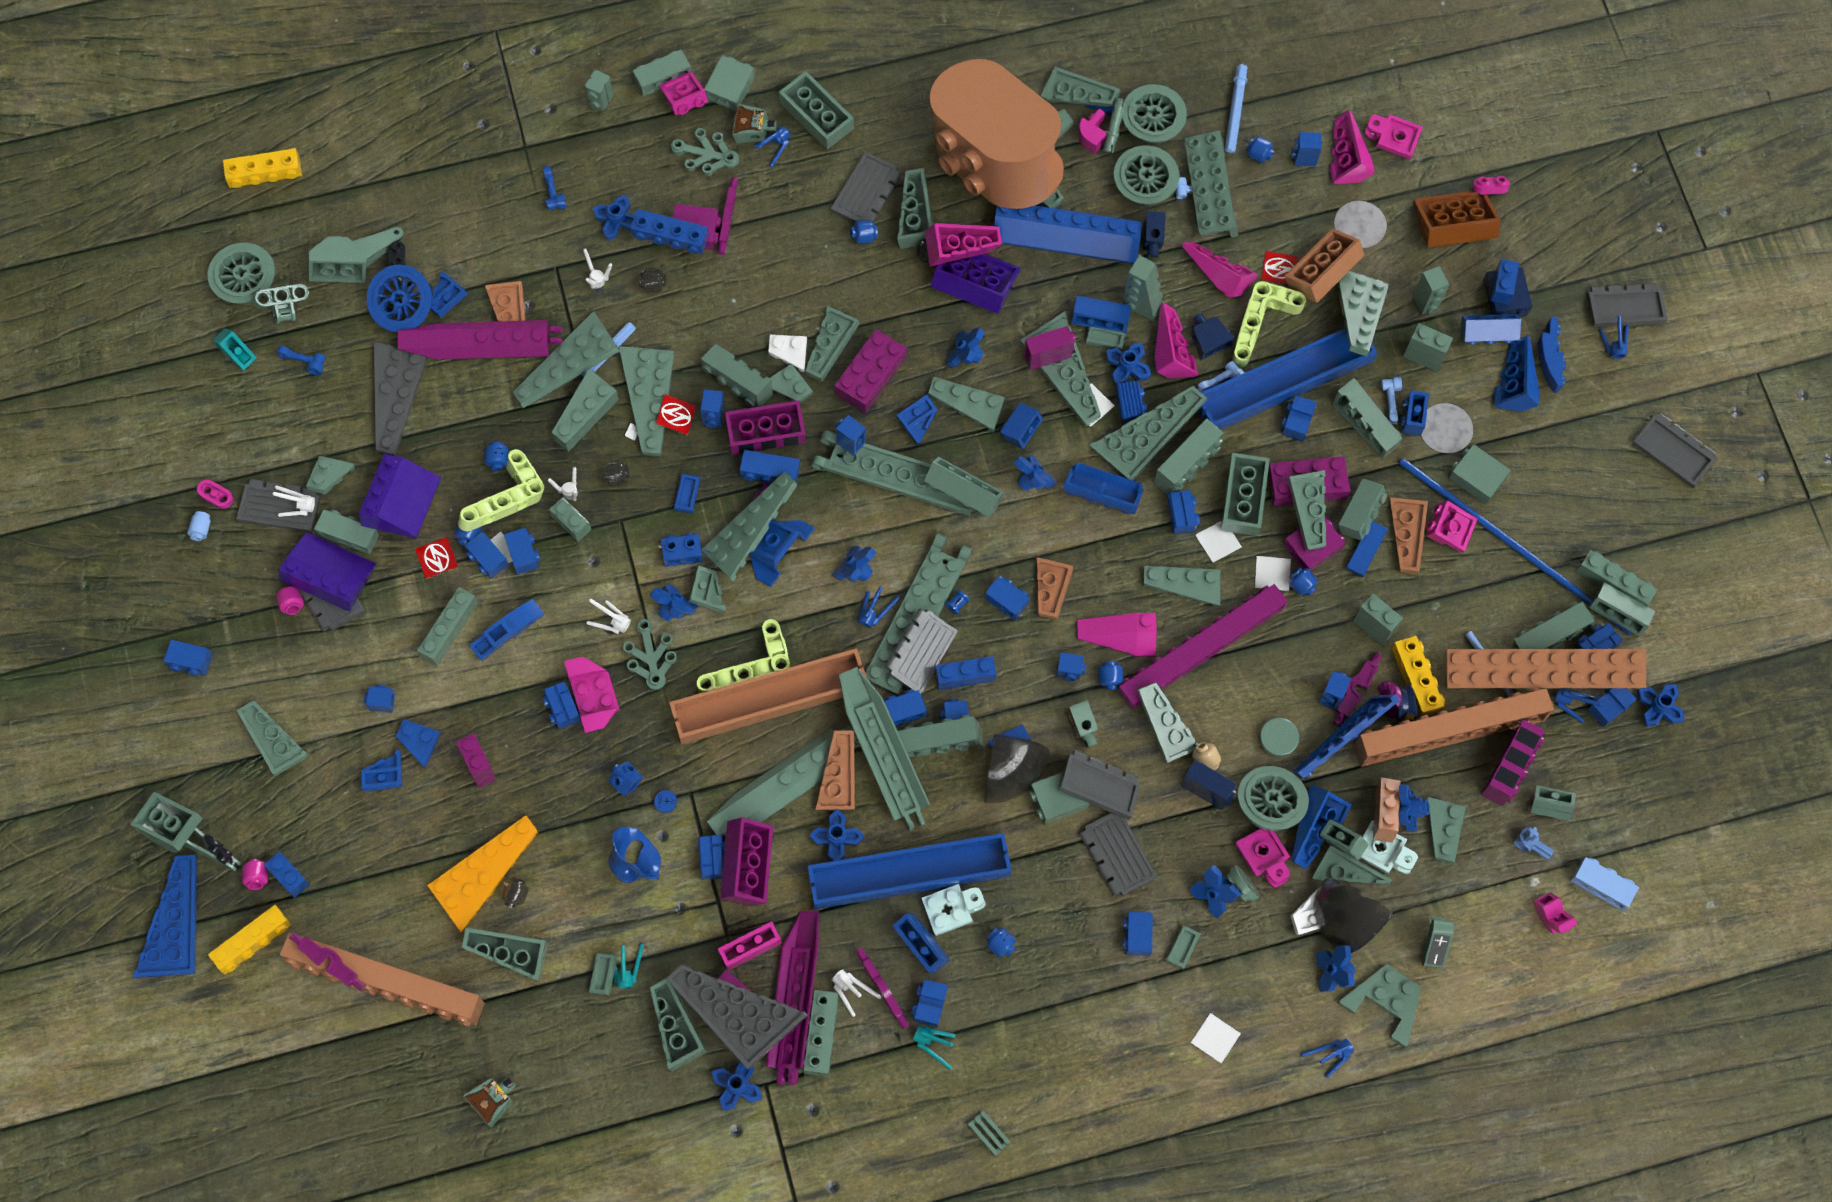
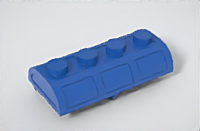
M1079 462L1072 466L1063 487V491L1071 496H1079L1089 502H1097L1107 508H1115L1125 514L1133 515L1137 511L1144 489H1142V483Z

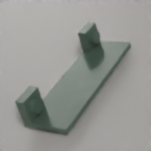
M1220 130L1185 138L1200 236L1229 231L1231 238L1238 237L1224 157L1226 156Z

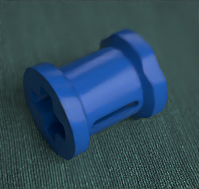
M959 589L955 591L956 594L950 601L945 602L947 609L955 615L959 614V610L965 603L970 602L969 597Z

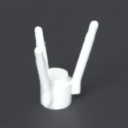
M583 249L590 269V276L586 278V281L592 289L600 288L605 284V281L609 280L608 276L612 264L609 263L605 274L600 270H595L587 249Z
M573 467L572 481L565 483L562 487H559L551 478L548 479V482L559 494H563L565 499L577 500L576 467Z
M275 486V489L290 495L273 492L274 496L297 501V508L300 509V511L278 513L279 517L307 516L308 512H313L315 506L314 497Z
M589 599L590 603L613 618L611 621L613 627L587 621V625L609 630L616 634H619L620 631L624 633L631 623L628 616L607 600L605 604L616 614L594 600Z
M840 970L832 978V982L835 984L833 988L839 993L852 1017L855 1016V1013L842 989L846 991L849 988L858 997H861V994L852 985L853 982L878 999H881V995L853 977L850 972L846 973L844 970Z

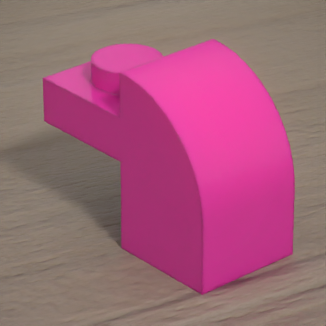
M1098 109L1095 114L1092 113L1088 121L1082 118L1079 128L1080 143L1094 154L1105 143L1107 134L1099 128L1104 121L1105 112L1101 109Z
M1549 892L1533 901L1538 916L1552 934L1567 932L1571 927L1577 925L1575 917L1564 911L1560 898Z

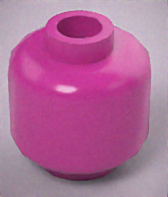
M285 586L276 594V601L282 613L294 615L303 608L304 601L298 588Z
M258 859L249 860L241 868L242 883L250 890H259L268 882V868L264 865V862Z

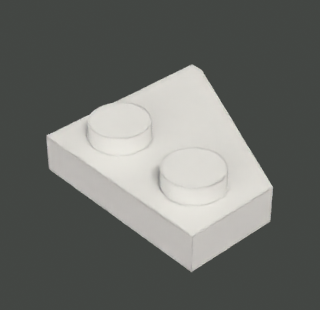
M770 335L769 355L776 359H781L788 365L792 364L799 368L801 372H805L807 337Z
M1324 887L1318 888L1290 916L1296 935L1335 924Z

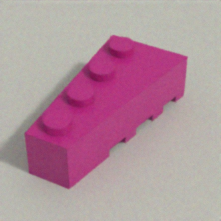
M934 223L925 231L930 266L990 253L1002 244L1000 227Z

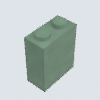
M722 55L704 88L707 100L737 111L738 104H742L755 79V68L748 63L743 64L732 57Z
M1418 323L1403 357L1437 372L1453 338Z
M1473 444L1470 450L1466 448L1461 454L1462 460L1460 463L1455 462L1449 471L1452 473L1449 479L1484 504H1487L1511 470Z
M1373 593L1361 606L1353 622L1380 645L1384 646L1396 632L1403 617Z
M1063 772L1031 784L1029 796L1032 802H1036L1038 807L1036 809L1039 820L1043 819L1044 824L1089 808L1090 803L1058 790Z

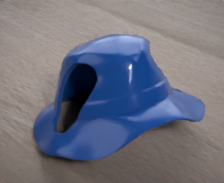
M620 827L616 829L612 837L613 849L608 858L609 867L613 874L624 883L635 882L642 878L659 879L661 858L657 848L637 828ZM634 840L641 841L643 844L636 865L625 861L626 850Z

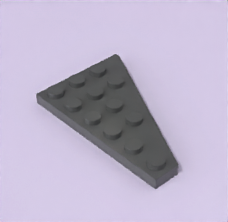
M683 965L666 978L747 1070L807 1017L804 1011L802 1012L789 1007V1005L781 1004L768 997L747 991V989L734 986L731 983L713 978Z

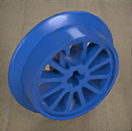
M392 265L382 269L374 276L367 291V306L372 318L378 325L393 332L419 326L427 317L432 304V293L428 281L418 270L407 265ZM403 277L402 289L398 281V278ZM410 278L413 283L407 289L408 279ZM391 281H394L396 291L389 286ZM418 286V291L410 294ZM385 288L392 292L391 296L383 295ZM400 295H401V296H404V297L402 298V301H403V302H399L400 299H401V298H400ZM415 296H421L420 301L412 299ZM392 302L394 308L391 312H388V303ZM411 303H420L419 308L416 309ZM408 307H410L415 312L412 317ZM404 310L407 318L402 321ZM398 313L397 319H392V316Z

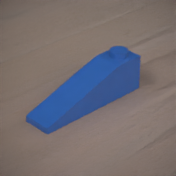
M1525 336L1520 338V340H1515L1510 345L1506 357L1507 365L1505 371H1502L1500 375L1502 378L1501 383L1495 389L1496 408L1523 412L1539 406V387L1530 337Z
M1311 785L1308 791V810L1299 822L1291 860L1305 869L1320 852V846L1325 841L1320 834L1328 821L1331 819L1342 825L1351 807L1350 803L1314 785Z

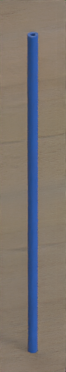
M1403 458L1399 464L1449 502L1477 518V522L1586 604L1591 605L1593 598ZM1611 621L1613 624H1615L1629 636L1631 635L1632 632Z

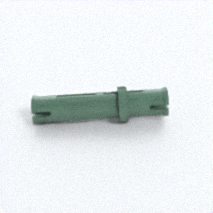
M1115 98L1102 150L1110 154L1114 153L1117 138H1119L1118 132L1126 100L1121 98Z

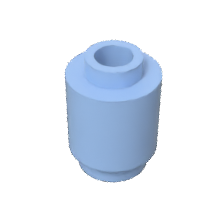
M197 511L191 517L187 534L192 540L202 541V539L207 538L211 523L210 515Z

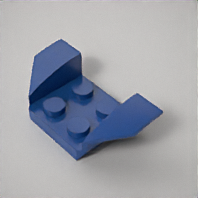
M772 519L768 524L769 529L754 552L749 553L756 579L772 587L781 575L776 567L778 562L796 538L806 541L815 527L802 520L779 522Z

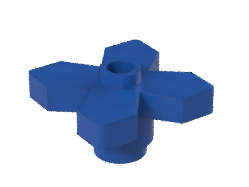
M626 195L616 198L615 203L609 206L601 204L593 208L597 221L606 222L602 230L607 241L618 237L620 227L631 231L635 215L627 213L631 205Z
M974 328L969 334L966 331L959 332L954 341L956 348L948 355L945 364L950 367H956L960 362L964 364L978 363L982 359L984 352L977 344L982 340L985 331L980 328Z
M1142 343L1133 344L1129 350L1124 352L1118 348L1106 351L1108 363L1117 367L1112 373L1115 386L1117 383L1127 382L1130 374L1139 381L1150 379L1149 366L1139 362L1145 353Z
M1022 456L1014 461V464L1022 471L1017 482L1024 490L1029 491L1034 487L1039 490L1044 486L1049 489L1056 485L1055 479L1045 472L1041 463L1034 456H1028L1027 459Z
M853 546L847 553L845 562L836 568L832 576L841 581L845 578L851 582L856 580L866 581L873 572L868 562L874 557L876 551L871 547L861 549L859 546Z
M672 584L665 585L663 589H653L649 595L657 603H660L658 615L666 621H671L673 618H683L686 613L691 615L698 608L696 604L688 602L689 599L683 598L679 594V590Z
M1676 684L1665 685L1659 694L1651 687L1640 688L1637 691L1639 702L1650 707L1643 715L1645 727L1657 726L1662 716L1671 724L1682 723L1685 720L1683 710L1674 705V700L1679 696Z
M1407 784L1399 785L1401 801L1399 822L1402 826H1406L1408 832H1417V818L1429 815L1428 799L1417 798V794L1414 791H1410V787Z
M837 809L829 816L830 827L828 829L817 827L810 834V839L817 846L829 845L828 857L832 861L842 860L845 857L844 845L857 846L864 840V835L857 828H845L846 817Z
M1212 865L1203 874L1205 882H1196L1190 889V892L1197 899H1208V911L1215 918H1219L1227 910L1225 902L1233 903L1241 895V892L1232 885L1227 877H1222V872L1215 865Z
M1350 946L1336 947L1333 954L1330 951L1316 953L1317 965L1325 970L1319 979L1320 992L1328 993L1335 991L1337 984L1343 988L1355 985V967L1350 962L1352 958Z
M740 1062L733 1074L724 1068L712 1071L715 1085L726 1089L719 1099L723 1111L734 1109L740 1096L750 1103L762 1099L759 1086L748 1083L754 1073L753 1066L747 1070ZM735 1083L741 1084L739 1088H733Z

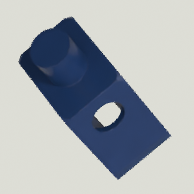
M1147 212L1143 248L1148 249V257H1159V250L1162 249L1164 244L1166 212Z
M1200 313L1193 318L1196 326L1193 327L1191 336L1201 360L1232 346L1234 341L1233 335L1217 317L1206 320L1204 315Z

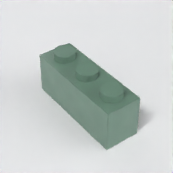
M681 49L673 51L665 57L657 58L646 65L638 66L633 70V75L642 95L645 96L659 90V85L691 72V66Z
M1440 266L1423 272L1412 297L1421 315L1435 313L1449 287V283Z
M1362 479L1338 524L1341 534L1363 540L1364 536L1370 531L1373 519H1376L1378 516L1379 507L1386 501L1387 493L1385 492L1384 485Z
M323 510L314 528L319 537L369 555L379 537L377 529L361 526V523L356 518L341 516L335 510Z
M1605 582L1596 592L1589 607L1639 637L1649 627L1655 613L1653 609Z

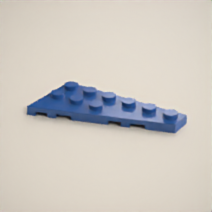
M1396 694L1371 696L1291 773L1298 778H1308L1315 768L1323 764L1351 739L1354 740L1362 733L1361 731L1399 702V697Z
M196 855L175 856L167 878V885L164 892H162L161 902L158 909H156L146 937L147 941L143 952L140 954V961L137 969L134 971L133 978L196 974Z

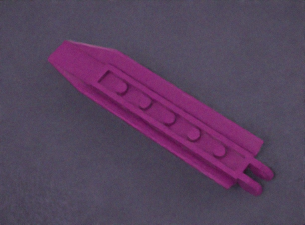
M548 320L436 323L399 330L398 349L436 360L549 356L548 345L562 344L561 338H548V334L561 333L562 328L558 326L548 327Z
M800 911L782 946L775 1001L789 1005V1007L802 1012L804 1011L807 1017L768 1051L766 1067L778 1069L777 1083L779 1085L786 1083V1069L789 1070L788 1083L790 1086L796 1085L798 1081L797 1070L803 1068L818 954L819 911Z

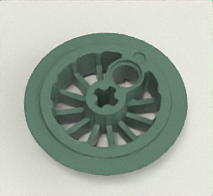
M1158 84L1144 85L1133 90L1125 99L1126 103L1122 115L1124 124L1142 142L1150 144L1165 142L1176 136L1185 125L1187 119L1185 103L1174 90ZM1152 101H1157L1159 103L1158 105H1153ZM1161 104L1166 105L1163 109L1160 108ZM1139 112H1143L1144 116H1139L1137 114H1139Z
M1137 146L1127 150L1119 157L1114 168V180L1119 191L1128 200L1138 205L1149 206L1166 200L1174 193L1179 183V169L1175 160L1166 151L1154 146ZM1148 163L1150 167H1144L1143 164ZM1161 171H1163V172L1165 173V174L1157 175V174H1158L1159 172H1161Z
M252 243L232 244L220 250L210 262L207 273L208 283L212 291L221 299L231 303L249 304L252 303V296L256 292L270 288L275 276V266L269 253L262 247ZM250 259L251 262L246 265V260ZM242 260V265H237L236 261ZM234 264L235 268L231 269L228 266ZM257 269L259 273L253 274V270ZM226 271V272H228V273H230V274H232V275H223V274H224V272ZM258 295V300L262 298L263 295Z
M1276 766L1256 768L1246 774L1239 785L1238 800L1241 809L1248 820L1261 829L1279 831L1290 828L1299 823L1308 810L1309 797L1304 784L1296 775L1286 769ZM1265 784L1271 785L1269 790L1267 789ZM1275 785L1281 787V789L1278 791L1274 789ZM1260 786L1262 792L1255 787ZM1284 790L1288 792V794L1282 796L1281 794ZM1292 799L1293 803H1289L1287 800ZM1283 809L1286 813L1282 814L1278 810Z

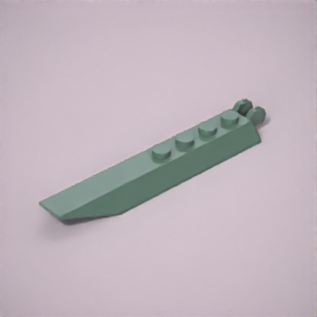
M857 667L839 674L847 716L894 821L904 817L908 829L912 831L914 830V824L909 815L915 812L918 823L921 826L926 825L920 810L929 806L930 803L882 696Z
M847 726L841 731H852V728ZM830 728L735 793L707 821L715 834L725 836L727 821L741 817L761 823L820 783L824 777L834 731ZM856 735L854 736V744L858 742Z

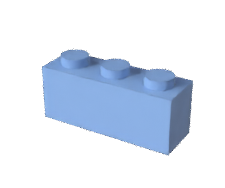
M1585 857L1580 862L1571 882L1624 912L1629 908L1639 887L1632 880L1617 875L1615 870L1604 868L1599 865L1600 863L1597 860Z

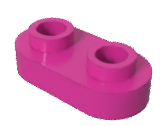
M1503 176L1479 177L1474 180L1473 190L1478 194H1503L1508 192L1510 182Z
M203 480L198 484L197 492L202 499L220 509H226L232 505L233 496L229 490L211 480ZM211 489L210 493H205L206 490ZM223 498H227L225 502H221Z

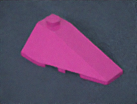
M1348 110L1337 117L1334 123L1333 138L1335 139V146L1331 153L1334 157L1333 163L1330 164V172L1334 184L1359 183L1375 173L1372 159L1352 112Z

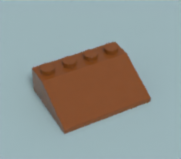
M1468 191L1413 199L1422 237L1427 247L1499 238L1501 219L1487 194Z

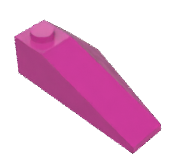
M1185 242L1182 245L1215 286L1223 291V294L1227 297L1241 296L1258 277L1257 273L1239 263L1237 266L1228 263V258L1218 255L1214 256L1213 251L1199 244Z
M1162 303L1160 306L1155 349V368L1159 374L1169 379L1196 377L1198 375L1194 356L1188 352V340L1184 339L1180 332L1183 328L1176 310Z
M1133 613L1077 620L1078 640L1098 646H1106L1112 648V650L1126 652L1135 657L1156 656V613Z

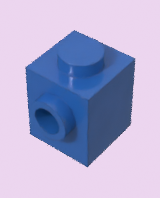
M1061 652L1057 676L1064 677L1067 681L1080 680V675H1084L1086 663H1083L1084 656Z
M384 685L369 686L368 692L364 695V704H366L369 711L393 713L396 694L392 688H387Z
M950 699L944 702V709H940L941 720H957L961 716L969 715L968 701Z

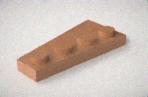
M854 730L834 731L815 810L855 809Z

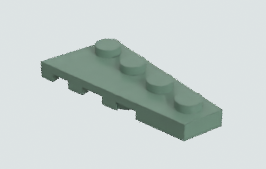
M1325 470L1290 476L1288 478L1306 551L1326 547V522L1324 514L1326 512V505H1324Z

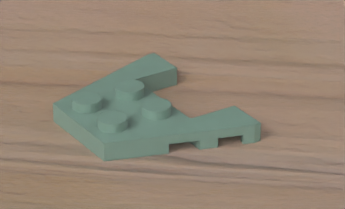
M1386 964L1341 999L1338 1004L1354 1014L1364 997H1366L1400 1020L1390 1039L1406 1048L1410 1039L1421 986Z

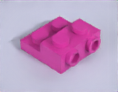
M692 71L659 85L675 116L678 114L684 115L690 109L702 107L708 102L704 88Z
M1449 501L1437 504L1432 512L1435 514L1434 518L1426 526V530H1428L1427 537L1441 545L1447 544L1460 553L1464 552L1477 518Z

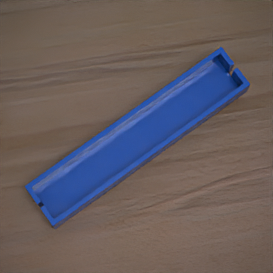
M1344 328L1201 392L1207 397V401L1197 412L1201 418L1204 417L1203 422L1208 419L1220 430L1292 399L1295 395L1303 394L1374 362L1377 351L1372 343L1368 356L1349 351L1346 336L1347 328Z
M1004 833L808 865L814 909L947 888L957 884L965 885L1007 878L1011 876L1012 872Z

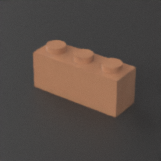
M1381 777L1375 789L1373 840L1393 843L1399 831V785L1401 784L1399 780Z

